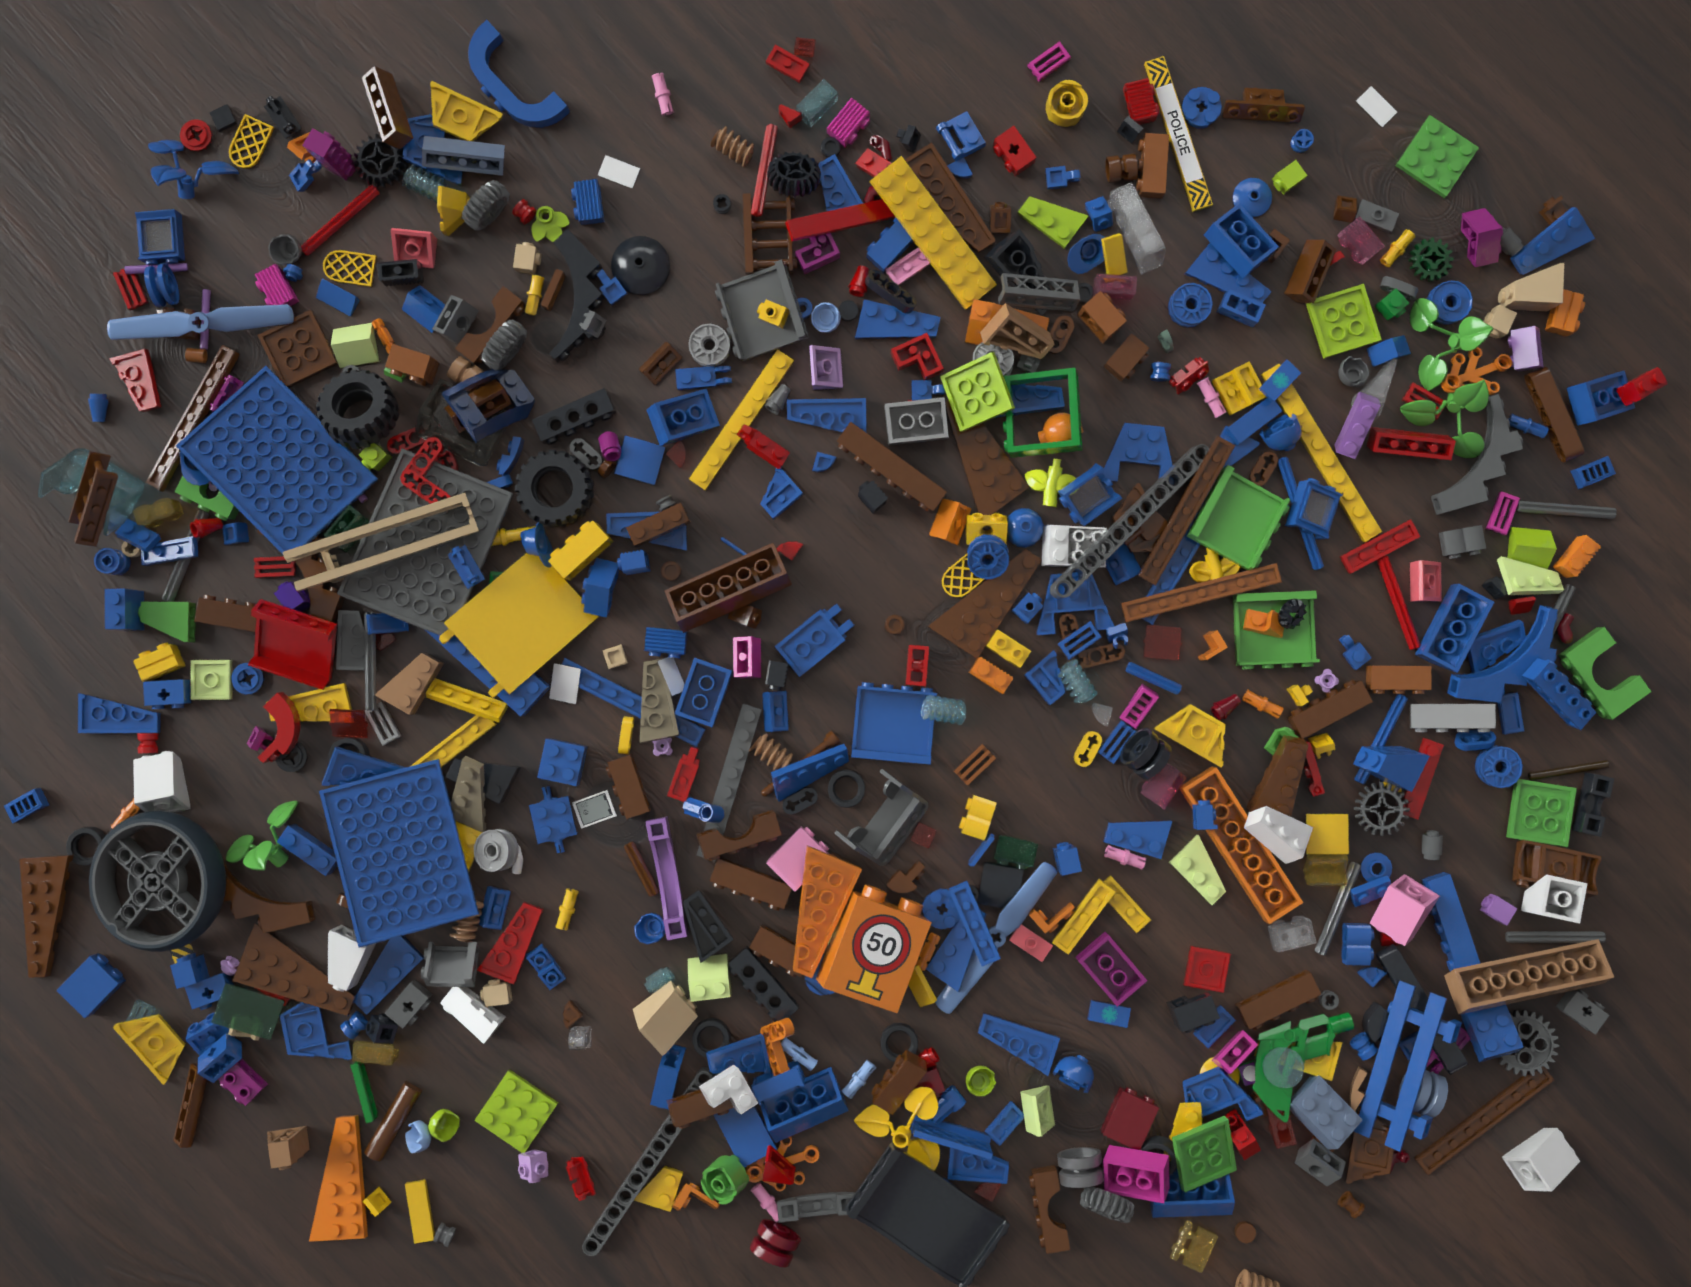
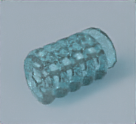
M412 164L403 177L402 185L406 186L409 190L413 189L414 192L420 193L422 196H427L430 200L434 199V202L437 203L438 186L447 187V185H444V179L440 178L437 182V175L434 174L430 178L429 171L422 175L423 168L420 167L415 171L416 165Z
M1077 659L1070 660L1061 667V672L1057 676L1059 678L1065 676L1062 684L1069 683L1066 686V690L1073 689L1070 696H1077L1074 699L1075 703L1090 701L1098 694L1094 690L1093 684H1090L1086 673L1082 671L1081 665H1078Z
M928 695L923 701L921 716L924 720L929 718L931 721L936 719L937 722L943 720L944 723L950 721L951 724L957 723L962 725L966 718V706L964 701L960 699L955 700L953 698Z

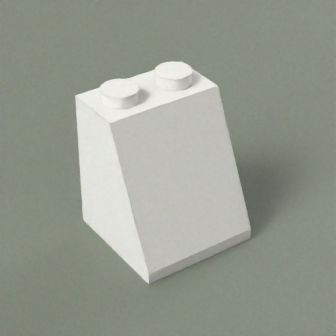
M164 751L158 755H145L139 759H134V804L144 812L165 811L174 813L191 809L182 761L173 751Z
M1545 875L1524 892L1521 911L1580 923L1587 883Z
M343 925L331 929L328 933V983L332 984L334 989L341 992L356 986L376 943L359 948L354 930Z
M1558 1128L1541 1129L1502 1157L1525 1191H1553L1580 1162L1575 1151L1570 1147L1563 1133Z

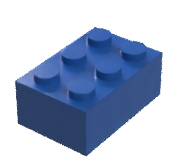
M1240 203L1215 221L1204 234L1242 278H1245L1269 259L1279 248Z
M694 658L675 715L714 727L733 671Z
M1506 1005L1460 1014L1479 1063L1516 1053L1524 1048Z

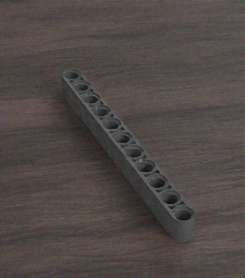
M1200 444L1190 448L1050 586L1051 595L1056 599L1070 596L1198 470L1209 447ZM1196 450L1200 451L1201 459L1196 456ZM1183 463H1185L1188 467L1187 472H1185L1182 468ZM1169 477L1174 479L1173 486L1169 483ZM1156 490L1161 493L1160 499L1155 496ZM1142 503L1147 506L1146 513L1141 509ZM1128 517L1133 519V526L1128 524ZM1115 530L1120 533L1119 540L1114 537ZM1101 543L1106 547L1105 553L1100 551ZM1087 557L1091 558L1092 560L1091 567L1087 566L1086 564ZM1073 571H1076L1079 575L1077 581L1072 578ZM1059 584L1065 588L1063 595L1058 592Z
M708 1067L700 1068L682 1095L687 1094L689 1091L700 1089L699 1086L705 1083L699 1078L701 1074H707L712 1079L714 1073H711ZM670 1113L586 1236L582 1245L583 1252L586 1255L595 1256L599 1253L682 1130L679 1127H676L674 1132L667 1130L666 1125L673 1124ZM662 1141L665 1147L658 1148L655 1142ZM650 1157L654 1163L648 1165L644 1162V1158ZM633 1175H641L642 1181H635ZM629 1191L631 1197L625 1198L621 1192ZM616 1207L620 1213L613 1214L610 1208ZM605 1224L609 1230L603 1231L599 1225ZM589 1241H594V1242H596V1243H597V1247H595V1248L590 1247L589 1244H588V1242H589Z

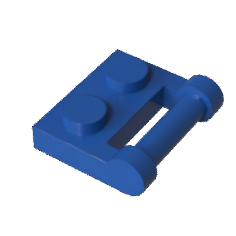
M967 111L947 122L938 124L936 127L938 133L942 134L952 151V157L955 161L986 146V142ZM949 130H954L964 148H958Z

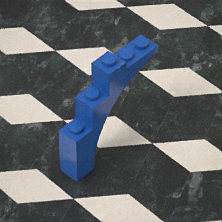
M1540 605L1536 620L1529 634L1514 652L1495 666L1480 672L1451 674L1447 694L1461 699L1501 703L1505 692V683L1527 686V681L1522 675L1537 658L1542 660L1549 659L1552 662L1556 661L1557 649L1550 647V644L1553 640V630L1557 621L1558 610Z

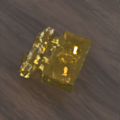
M1186 1220L1184 1226L1179 1230L1180 1235L1177 1242L1171 1248L1173 1251L1170 1258L1177 1261L1180 1255L1185 1256L1182 1262L1183 1265L1202 1273L1218 1235L1198 1226L1194 1233L1191 1231L1193 1223ZM1187 1238L1192 1240L1188 1249L1184 1248Z

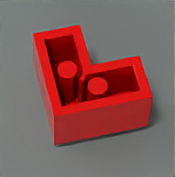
M928 333L891 349L890 354L898 371L917 363L924 380L943 373L944 368Z

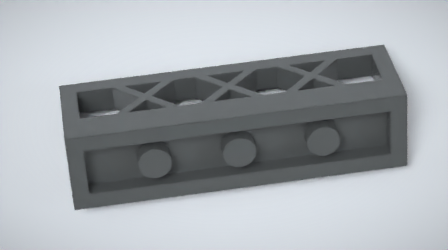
M1002 273L1001 275L1002 291L998 297L999 305L1006 303L1009 306L1074 312L1080 301L1078 280ZM1007 281H1013L1018 286L1010 287ZM1026 283H1032V284H1034L1037 288H1036V289H1030V288L1026 285ZM1044 285H1051L1055 290H1048ZM1063 287H1072L1073 293L1067 292Z

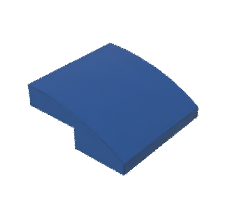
M624 436L621 456L617 461L614 474L655 485L665 447Z

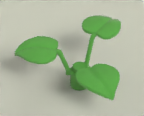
M1419 298L1414 302L1410 313L1412 328L1416 331L1424 332L1430 326L1432 329L1451 336L1448 340L1451 350L1438 354L1436 358L1432 355H1427L1419 365L1420 382L1427 391L1431 392L1447 376V364L1440 358L1456 353L1457 350L1472 351L1488 338L1494 328L1480 318L1470 316L1461 322L1458 330L1459 334L1450 332L1433 324L1439 316L1436 305L1428 299Z
M1485 380L1461 386L1454 393H1448L1447 400H1443L1442 405L1437 410L1436 404L1429 400H1417L1400 407V411L1409 422L1417 426H1427L1435 421V415L1439 414L1446 406L1450 412H1457L1459 436L1452 437L1456 441L1453 453L1463 458H1475L1484 449L1482 436L1474 432L1462 434L1461 409L1466 408L1470 412H1477L1486 407L1489 391Z
M290 801L277 806L269 815L267 823L271 825L270 830L277 845H274L271 841H264L255 846L252 844L254 837L252 835H244L231 845L225 857L229 863H235L244 858L243 864L253 870H265L267 860L276 867L284 865L288 860V855L281 849L283 846L277 843L279 838L275 827H281L289 819L299 802Z

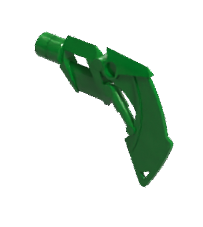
M1346 1012L1328 1018L1325 1014L1300 1020L1298 1027H1293L1292 1029L1291 1021L1259 1034L1257 1040H1260L1255 1060V1083L1252 1088L1264 1104L1282 1122H1287L1289 1119L1293 1087L1286 1082L1295 1060L1302 1064L1308 1059L1326 1054L1330 1056L1335 1035L1354 1029L1351 1015ZM1326 1024V1033L1307 1038L1310 1028ZM1296 1041V1046H1290L1288 1049L1289 1053L1280 1075L1277 1069L1278 1060L1283 1051ZM1277 1110L1284 1111V1115L1282 1116Z

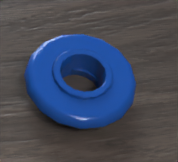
M1382 853L1367 855L1361 863L1362 876L1368 882L1386 875L1390 877L1392 874L1391 861ZM1375 863L1381 864L1382 870L1379 874L1372 872V866Z

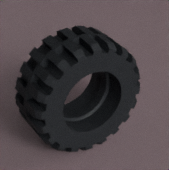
M351 370L350 373L343 372L340 373L341 376L333 377L330 380L331 383L323 387V393L320 392L318 396L319 402L316 404L318 419L329 436L336 443H340L347 448L351 446L352 449H359L360 446L364 448L371 447L370 444H378L381 442L380 439L386 438L390 434V429L393 430L396 425L394 421H397L399 417L397 399L387 382L380 378L378 374L370 373L367 370H361V372ZM361 400L373 401L371 407L363 415L351 419L343 418L346 410L352 404Z
M565 451L538 452L537 456L528 458L529 462L521 466L520 469L522 471L516 477L518 484L515 485V492L518 494L516 498L522 506L521 509L531 519L549 527H565L569 523L574 524L579 517L582 518L586 514V509L590 508L592 504L590 503L591 498H594V483L589 470L575 456ZM554 470L566 473L573 483V492L570 499L559 507L546 506L537 495V486L540 479L546 473Z

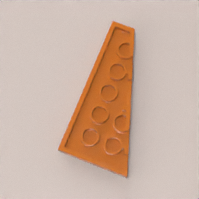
M808 845L806 846L793 970L812 978L862 869Z
M359 1115L336 1118L309 1242L368 1237L366 1205L363 1202L365 1192Z

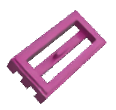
M1059 41L1031 61L1027 67L1032 70L1033 75L1037 77L1039 82L1069 61L1071 56ZM1057 49L1061 50L1039 67H1035L1036 64L1041 62L1043 59L1048 57ZM1062 55L1065 56V57H1063L1061 60H1059L1058 62H1056L1054 65H1052L1051 67H1049L1047 70H1045L1044 72H1042L1041 74L1039 73L1041 70H1043L1044 68H1046L1048 65H1050L1051 63H1053L1055 60H1057L1058 58H1060Z
M1502 491L1499 492L1486 529L1501 533L1504 536L1507 535L1520 498ZM1504 497H1505V500H1504L1503 506H1502V508H1501V511H1500L1498 520H1497V522H1496V525L1494 526L1495 521H1496V518H1497V515H1498V512H1499L1500 507H1501V504H1502V501H1503V499H1504ZM1511 499L1513 501L1508 512L1506 521L1504 523L1503 529H1501L1500 527Z

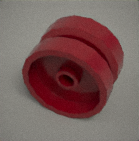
M771 1219L761 1220L757 1230L759 1235L754 1236L750 1244V1250L765 1262L778 1267H789L793 1259L792 1251L797 1250L801 1237L793 1229L780 1222H775Z

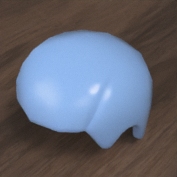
M820 303L815 306L811 313L812 325L819 332L830 333L837 329L840 324V312L832 303Z
M421 1120L410 1123L408 1126L412 1128L405 1133L407 1147L412 1154L422 1152L429 1147L432 1136L428 1125Z

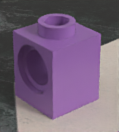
M1489 894V896L1483 899L1480 909L1481 912L1506 926L1517 908L1493 894Z

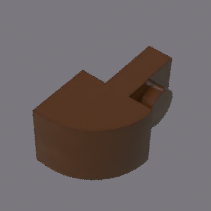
M918 860L906 874L899 869L886 882V885L897 893H909L915 890L917 885L913 880H918L925 873L923 870L925 865Z

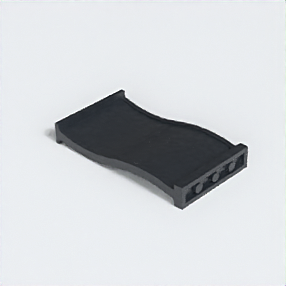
M892 1142L845 1207L850 1218L853 1220L857 1219L879 1232L922 1264L959 1287H967L972 1284L975 1274L983 1268L987 1257L995 1251L998 1241L1007 1234L1010 1226L1005 1216H1001L979 1203L936 1171L895 1146Z

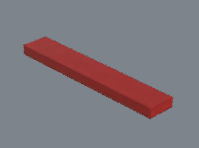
M883 199L790 219L785 224L791 241H797L893 219L895 215Z

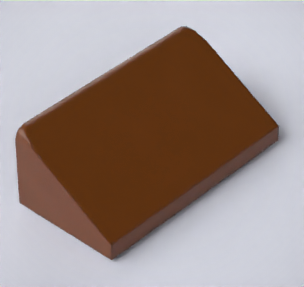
M664 342L639 370L656 385L682 359V356L669 343Z

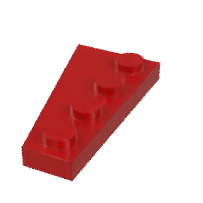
M524 902L477 971L514 985L543 909Z

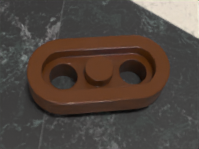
M1060 316L1056 319L1050 334L1053 341L1058 343V347H1052L1048 351L1049 353L1059 354L1064 350L1074 329V322L1069 316ZM1065 324L1067 326V329L1062 330L1060 328V325Z

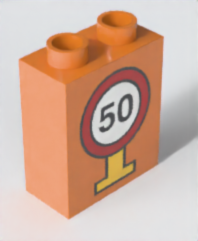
M865 884L862 893L852 890L834 929L816 980L824 989L898 1013L932 922L921 914L922 904L901 897L898 906L885 902L887 892Z

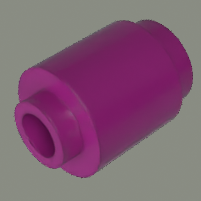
M610 431L601 434L598 441L602 456L607 461L618 460L621 456V447L617 434Z

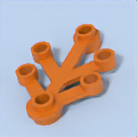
M1477 347L1468 352L1470 359L1465 373L1458 376L1460 367L1465 362V356L1457 353L1451 359L1452 368L1450 374H1447L1445 380L1441 383V387L1448 393H1454L1456 389L1464 386L1462 384L1464 382L1477 383L1485 380L1480 378V376L1496 370L1504 372L1512 366L1511 357L1501 354L1494 360V363L1475 369L1478 359L1482 356V350ZM1485 380L1489 395H1495L1500 390L1499 384Z
M792 1136L788 1137L790 1139L789 1143H784L783 1140L780 1141L777 1151L782 1156H784L787 1147L792 1144ZM809 1145L803 1152L785 1158L791 1164L804 1160L808 1163H814L819 1159V1149L814 1145ZM814 1150L815 1155L810 1156L808 1151ZM766 1156L746 1167L745 1170L750 1182L757 1183L763 1181L765 1166L763 1164ZM757 1169L759 1173L753 1175L751 1171ZM801 1171L795 1172L794 1183L796 1185L803 1184L805 1181L804 1173ZM801 1175L803 1179L797 1181L795 1177ZM763 1181L773 1186L777 1191H783L786 1188V1184L783 1187H778L776 1183Z

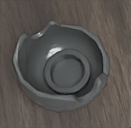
M281 234L273 237L268 246L269 255L274 262L280 265L297 262L302 255L300 242L290 234Z
M1349 356L1340 365L1338 370L1339 379L1347 386L1359 387L1368 379V366L1361 358Z

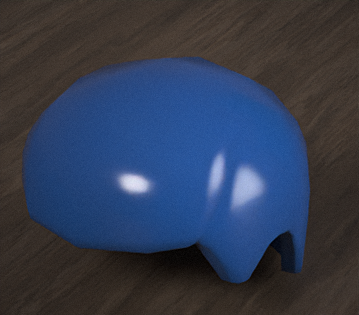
M649 913L641 916L639 922L634 926L635 936L641 943L654 944L664 937L666 932L664 919L661 915Z

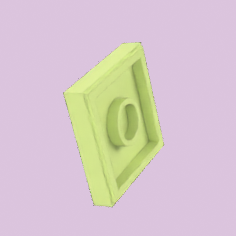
M191 660V700L233 699V684L231 680L233 673L232 660Z

